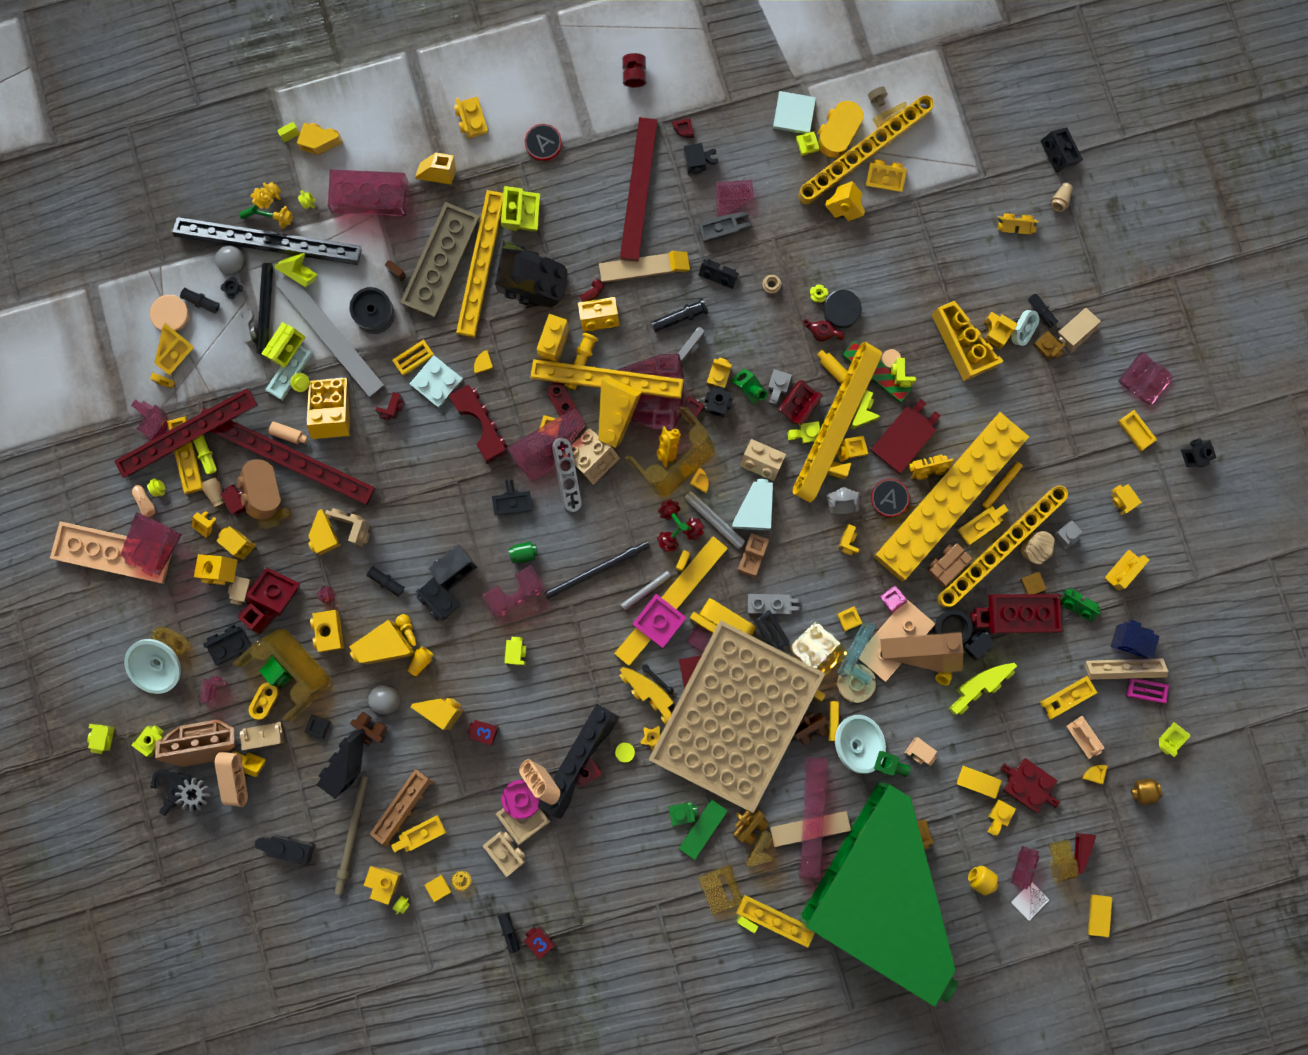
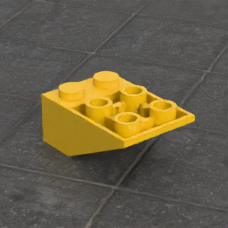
M347 378L310 381L307 427L311 439L350 436Z

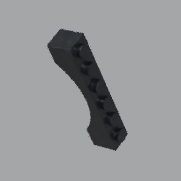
M599 704L595 705L553 778V781L560 790L558 801L550 805L541 800L537 807L553 817L562 819L571 803L575 786L585 765L597 747L611 733L620 716Z

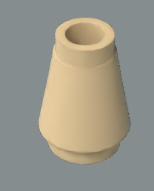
M1062 184L1051 199L1052 209L1063 212L1069 207L1073 189L1071 184Z
M216 477L201 483L203 486L202 490L214 507L225 503L221 496L220 481H217Z

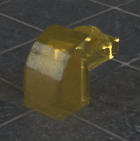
M1069 839L1049 843L1048 846L1052 861L1049 863L1054 882L1077 878L1078 865L1073 857Z

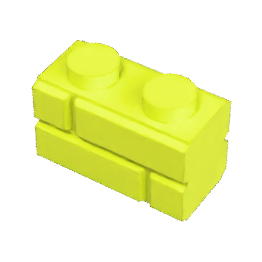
M282 322L261 354L273 363L286 368L305 339V336L295 328Z

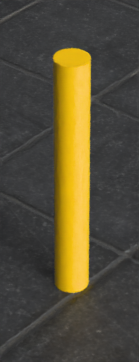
M1016 462L981 505L984 509L990 508L1023 467L1021 463Z

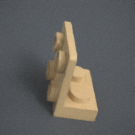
M590 428L571 445L575 467L593 485L620 459L610 445L599 441L598 435Z

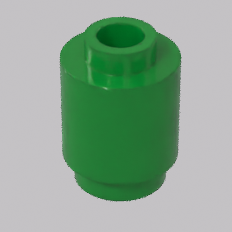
M531 541L516 544L509 548L512 563L517 562V564L533 561L535 556H538L536 544L532 545Z

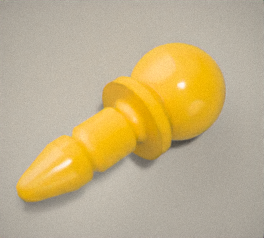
M406 614L399 615L395 621L396 626L402 634H405L408 642L412 646H416V638L412 632L413 625L411 624L410 617Z

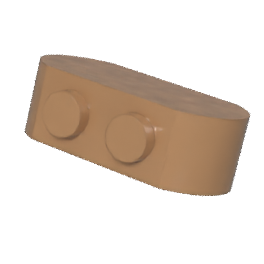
M251 460L243 466L240 476L237 477V486L242 491L241 503L245 505L246 512L251 517L261 520L268 519L275 514L281 502L272 465L266 461Z

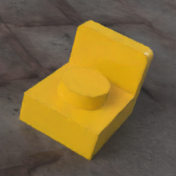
M724 358L714 359L706 384L725 388L732 364Z
M864 436L843 439L837 451L840 462L868 454Z
M848 524L838 548L842 549V553L852 556L857 554L860 549L849 545L850 543L853 544L857 533L854 532L856 527Z

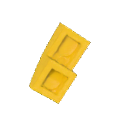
M962 766L956 784L996 799L1002 780Z

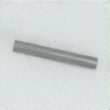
M668 571L664 572L620 605L624 610H627L668 580L671 575Z

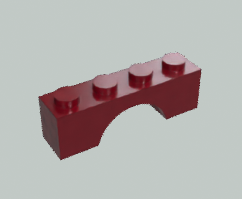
M468 384L450 394L449 397L460 415H471L481 421L483 433L476 445L486 463L488 464L506 454L505 448L508 445L503 436L498 437L496 431L499 429L494 420L489 421L486 416L490 413L485 404L480 405L477 400L480 396L476 388L471 389Z

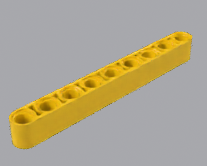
M928 95L921 96L803 184L798 194L799 201L805 205L815 201L927 117L934 106V100ZM920 104H926L928 109H923ZM906 114L911 115L913 120H908ZM891 126H897L899 131H894ZM881 136L885 141L879 142L876 137ZM862 147H867L870 152H863ZM847 158H853L856 163L850 164ZM839 169L841 174L836 175L832 170ZM818 180H824L826 186L819 185ZM803 191H810L812 196L806 197Z
M863 342L859 346L793 487V494L809 503L816 498L881 359L882 351L867 342Z
M1060 485L1055 486L1042 496L939 593L937 597L939 606L949 608L963 598L1068 498L1067 489ZM1054 491H1058L1060 493V500H1057L1054 497ZM1040 504L1046 505V513L1040 510ZM1027 517H1031L1033 519V526L1027 524ZM1013 529L1019 531V539L1015 538L1012 535ZM1000 542L1006 545L1005 552L999 549L998 545ZM986 555L992 557L993 563L991 565L985 562ZM972 568H976L979 571L978 578L971 575ZM958 581L964 582V591L958 589ZM944 594L951 596L952 601L950 604L944 602Z

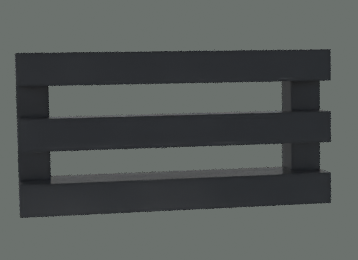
M767 610L766 613L753 620L767 644L775 647L761 626L760 621H763L776 642L777 646L775 648L781 649L790 643L770 610ZM768 616L784 642L781 643L769 625L766 620Z

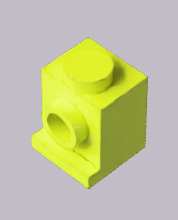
M512 637L511 640H506L505 664L525 666L526 662L522 661V657H526V646H523L522 637Z
M89 724V728H92V732L89 733L87 739L89 743L88 748H91L90 752L102 754L103 751H110L115 727Z
M155 725L153 727L147 726L131 746L146 757H153L156 751V741L165 737L163 735L164 731ZM150 736L151 742L148 744L146 739Z

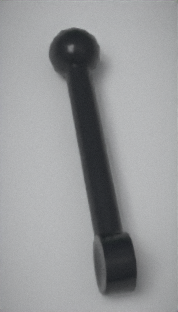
M647 664L642 666V670L649 673L666 689L667 694L673 693V688L668 687L657 677Z

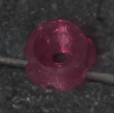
M323 585L318 591V599L324 604H329V602L334 600V591L331 586L326 587Z

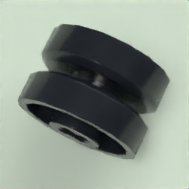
M366 287L355 293L350 301L349 311L351 317L362 331L368 334H379L391 327L395 318V310L384 291L374 287Z

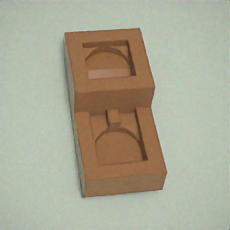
M751 533L737 572L753 578L756 577L769 539Z

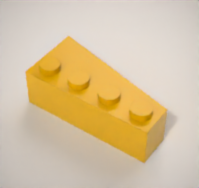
M955 301L938 307L931 314L963 381L990 371L1004 362L1000 356L998 357L994 353L993 347L982 338L980 331L973 327L969 322L970 319Z

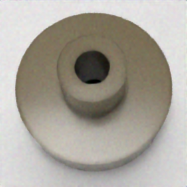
M882 86L872 90L868 97L871 103L877 102L880 107L885 104L884 98L888 93L885 87Z

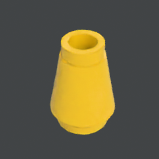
M422 646L416 649L407 671L417 676L433 660L434 654Z

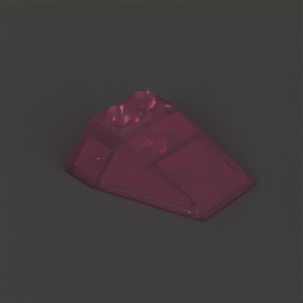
M659 354L617 369L618 371L684 379L679 354ZM684 383L681 399L641 394L630 421L655 430H662L664 426L667 430L675 429L682 416Z

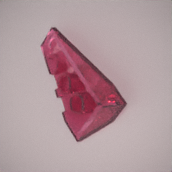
M574 408L508 447V450L529 479L534 481L548 472L555 462L552 449L553 442L558 438H564L572 442L586 424L577 409ZM560 442V446H557V449H560L562 454L566 444Z

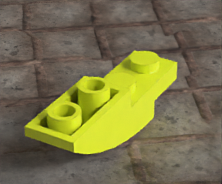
M1015 663L1004 664L973 676L956 690L961 697L948 710L953 715L963 714L969 708L967 704L972 699L976 701L983 694L981 690L985 693H990L991 691L995 693L1002 686L1000 683L1005 678L1008 680L1015 673L1014 669L1017 665Z

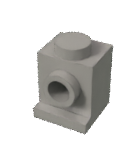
M1071 520L1052 536L1066 550L1080 539L1079 534L1082 531Z

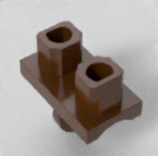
M362 712L357 719L351 721L350 725L358 730L362 728L365 730L364 743L370 746L372 743L367 738L368 736L378 743H383L385 739L383 736L387 726L377 722L372 730L367 726L372 717Z
M813 712L807 715L804 714L794 737L805 746L812 741L809 733L816 731L818 736L827 734L826 724L828 722L821 713L814 715Z

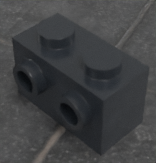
M460 545L451 548L441 559H437L429 567V570L439 585L448 591L478 567L467 551Z

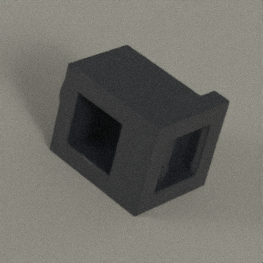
M984 630L979 635L975 633L968 640L970 644H963V649L974 660H979L995 643L992 641L993 637Z

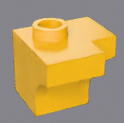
M853 181L838 186L835 194L826 201L825 206L835 218L843 215L850 221L864 216L865 213L861 201L863 193Z
M991 312L984 321L988 327V334L984 340L1001 349L1018 324L1003 314L998 316Z
M370 866L363 886L373 889L370 899L389 905L402 874L386 868Z

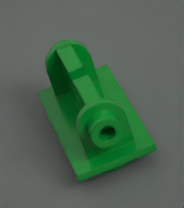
M1067 588L1064 591L1061 604L1065 608L1074 611L1090 622L1100 615L1101 608L1098 603L1087 597L1082 602L1083 595L1073 588Z

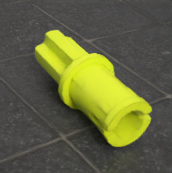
M202 436L194 440L193 443L198 452V459L201 460L206 474H213L217 471L212 458L213 453L209 450L205 437Z

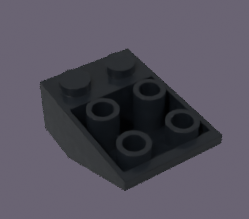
M363 728L356 733L353 731L348 738L345 737L338 746L340 748L339 752H335L328 761L331 764L328 768L325 767L318 776L320 780L316 785L334 799L346 791L361 772L365 730Z

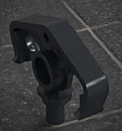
M158 770L153 774L150 788L157 789L160 786L159 779L161 777H165L169 782L166 790L168 799L164 797V805L159 811L160 814L166 816L170 808L177 806L174 802L181 799L182 796H175V793H182L183 791L178 788V785L185 788L184 780L186 779L191 785L192 778L189 775ZM195 789L193 790V792L189 791V795H193L197 798V795L195 794Z

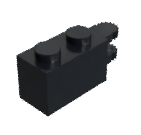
M279 835L272 836L271 838L262 837L254 842L256 849L268 852V857L303 865L311 862L315 846L314 843Z

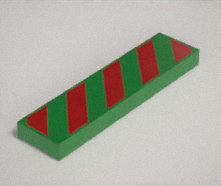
M854 340L842 356L852 363L860 344ZM879 361L871 380L901 403L913 387H900V385L895 384V378L891 374V370Z

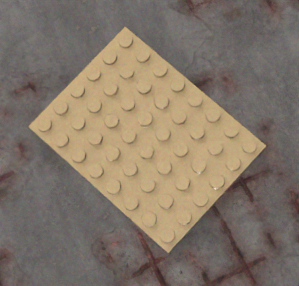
M720 620L649 757V761L754 813L825 673Z

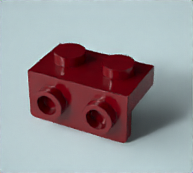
M799 380L777 410L793 424L802 425L809 419L811 411L819 405L823 395L820 392H815L803 380Z

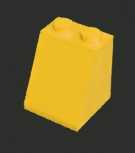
M387 620L349 646L352 650L350 655L354 661L366 665L411 657L415 654L395 622Z

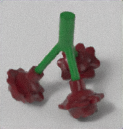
M671 499L662 502L661 508L658 510L660 518H665L668 521L673 518L678 525L674 533L669 531L666 533L660 532L657 537L659 547L665 552H674L676 550V547L679 545L676 541V535L680 531H683L689 540H698L704 534L702 529L705 528V525L701 523L699 518H690L688 522L681 523L677 518V513L681 509L678 506L679 502L672 501Z

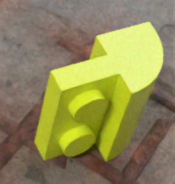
M504 186L501 226L511 231L519 229L536 232L538 230L540 194L525 192L522 188Z

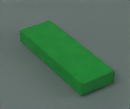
M711 799L678 849L695 860L728 810Z

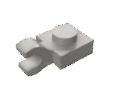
M249 310L248 318L243 319V315L240 312L238 313V318L241 322L240 326L244 342L248 346L256 345V329L251 326L254 314Z
M773 370L768 389L773 390L769 403L776 405L780 393L786 394L791 374Z

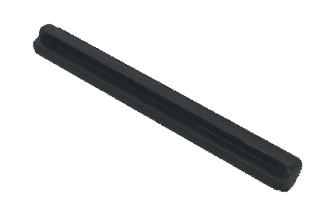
M263 263L261 271L256 352L259 355H262L261 353L267 346L269 337L273 265L271 263Z

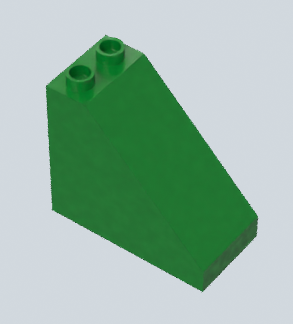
M878 782L799 919L808 929L935 1007L939 999L948 1002L958 985V981L952 978L956 970L911 797L890 784Z

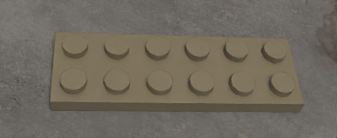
M447 202L444 203L400 301L401 305L436 319L480 220L479 215Z

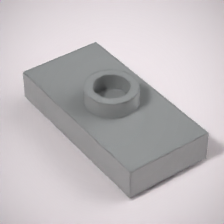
M701 327L695 330L676 355L677 362L682 365L690 353L694 354L700 346L698 343L704 336L705 330Z

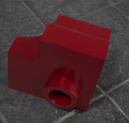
M248 602L238 614V618L249 629L261 634L277 615Z

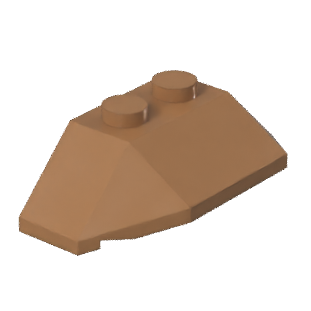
M218 719L179 726L168 733L163 739L156 741L155 759L180 767L213 762L219 752L228 753L235 746V729Z

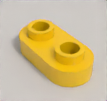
M264 683L259 687L249 706V714L252 718L262 720L269 715L279 696L278 687L271 686L269 683ZM268 689L272 690L271 696H268L266 693ZM260 706L263 708V712L261 714H259L257 711L258 707Z

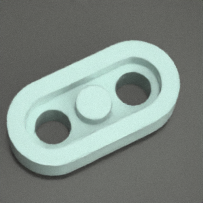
M1026 310L1022 313L1017 322L1018 325L1011 335L1012 342L1015 345L1024 346L1031 339L1039 324V315L1036 311Z

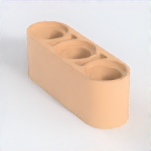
M219 752L215 757V769L222 804L243 807L247 803L248 792L242 758L240 754Z
M529 759L525 760L521 764L519 772L533 795L550 805L555 804L560 797V790L547 770Z

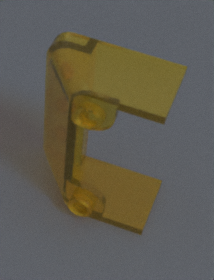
M680 407L678 410L692 426L688 437L694 446L667 471L662 466L656 464L644 470L633 456L627 455L625 457L655 494L661 497L669 496L715 453L714 443L707 430L687 407Z
M277 629L255 642L232 664L243 668L253 658L265 660L273 654L297 680V683L290 691V696L297 705L282 718L284 721H292L329 687L331 678L288 630Z

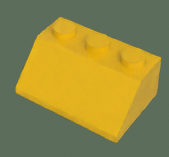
M440 698L411 705L412 709L442 730H451L463 713V710L460 708L462 705L451 698Z

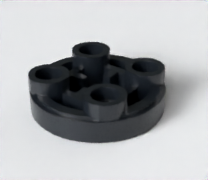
M837 290L831 293L825 300L823 307L825 320L838 328L851 327L859 319L862 310L859 298L848 290Z

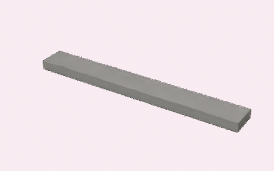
M284 276L276 283L370 398L385 387L301 284L288 276Z

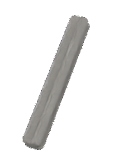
M690 491L684 499L737 549L744 545L745 540L693 492Z

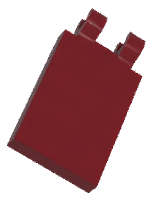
M921 399L912 409L906 407L870 450L898 474L905 469L934 434L936 429L932 426L941 416L935 411L927 419L919 413L926 405Z

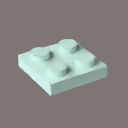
M433 355L409 384L440 408L449 398V395L461 384L463 378Z

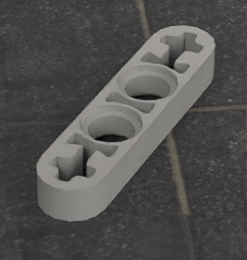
M558 438L553 442L552 449L562 503L566 510L575 512L581 507V496L572 447L567 439ZM560 442L566 444L563 452L565 455L568 454V457L559 458V455L563 456L562 451L557 449V446H560ZM564 460H568L570 463V468L567 471H563L560 467L561 462ZM567 479L573 481V487L569 490L564 487V482ZM575 492V494H571L572 499L576 501V503L573 505V508L572 506L568 505V502H571L570 496L566 495L565 493Z

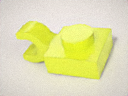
M819 421L799 425L800 430H789L787 432L788 440L802 439V444L815 442L820 431Z

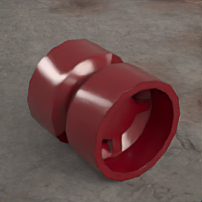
M639 53L624 55L622 57V68L624 70L623 85L631 88L646 85V57Z

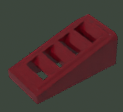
M1076 833L1073 865L1075 873H1084L1096 835Z

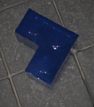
M1130 620V622H1124L1116 626L1111 647L1150 659L1154 658L1160 636L1154 634V631L1141 627V623Z

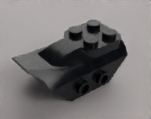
M503 240L495 286L497 292L504 294L505 298L519 300V303L522 305L532 304L552 308L564 296L568 272L566 267L550 258H543L537 252L525 250L524 246L514 245Z

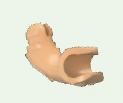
M135 485L132 489V496L140 512L145 517L153 516L155 514L153 502L149 500L141 485Z

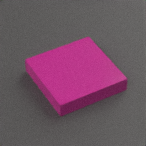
M655 594L632 625L660 647L664 648L687 617Z

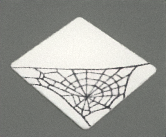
M1030 882L1011 903L1028 920H1031L1049 899L1033 882Z

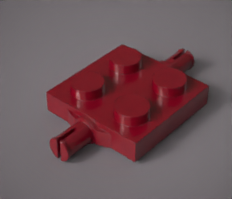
M1023 758L1015 769L1003 763L1000 770L1009 775L1008 783L1003 789L1004 792L1034 813H1038L1045 802H1048L1054 808L1058 807L1057 804H1060V801L1051 796L1052 789L1058 780L1026 758Z

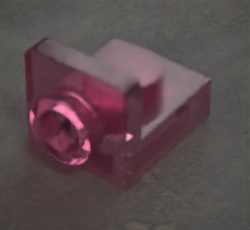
M216 676L204 679L199 702L212 703V700H215L217 695L215 685L227 686V682H222V677Z

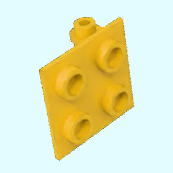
M941 454L932 458L929 457V464L926 459H923V462L922 459L912 461V464H909L910 471H914L911 479L923 480L931 474L936 476L947 473L954 459H947L946 455L943 456Z

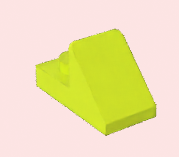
M305 253L287 257L274 267L304 287L313 283L318 275L310 268L302 265Z
M865 391L850 426L851 429L859 428L879 419V415L867 411V409H871L874 399L871 398L873 392Z

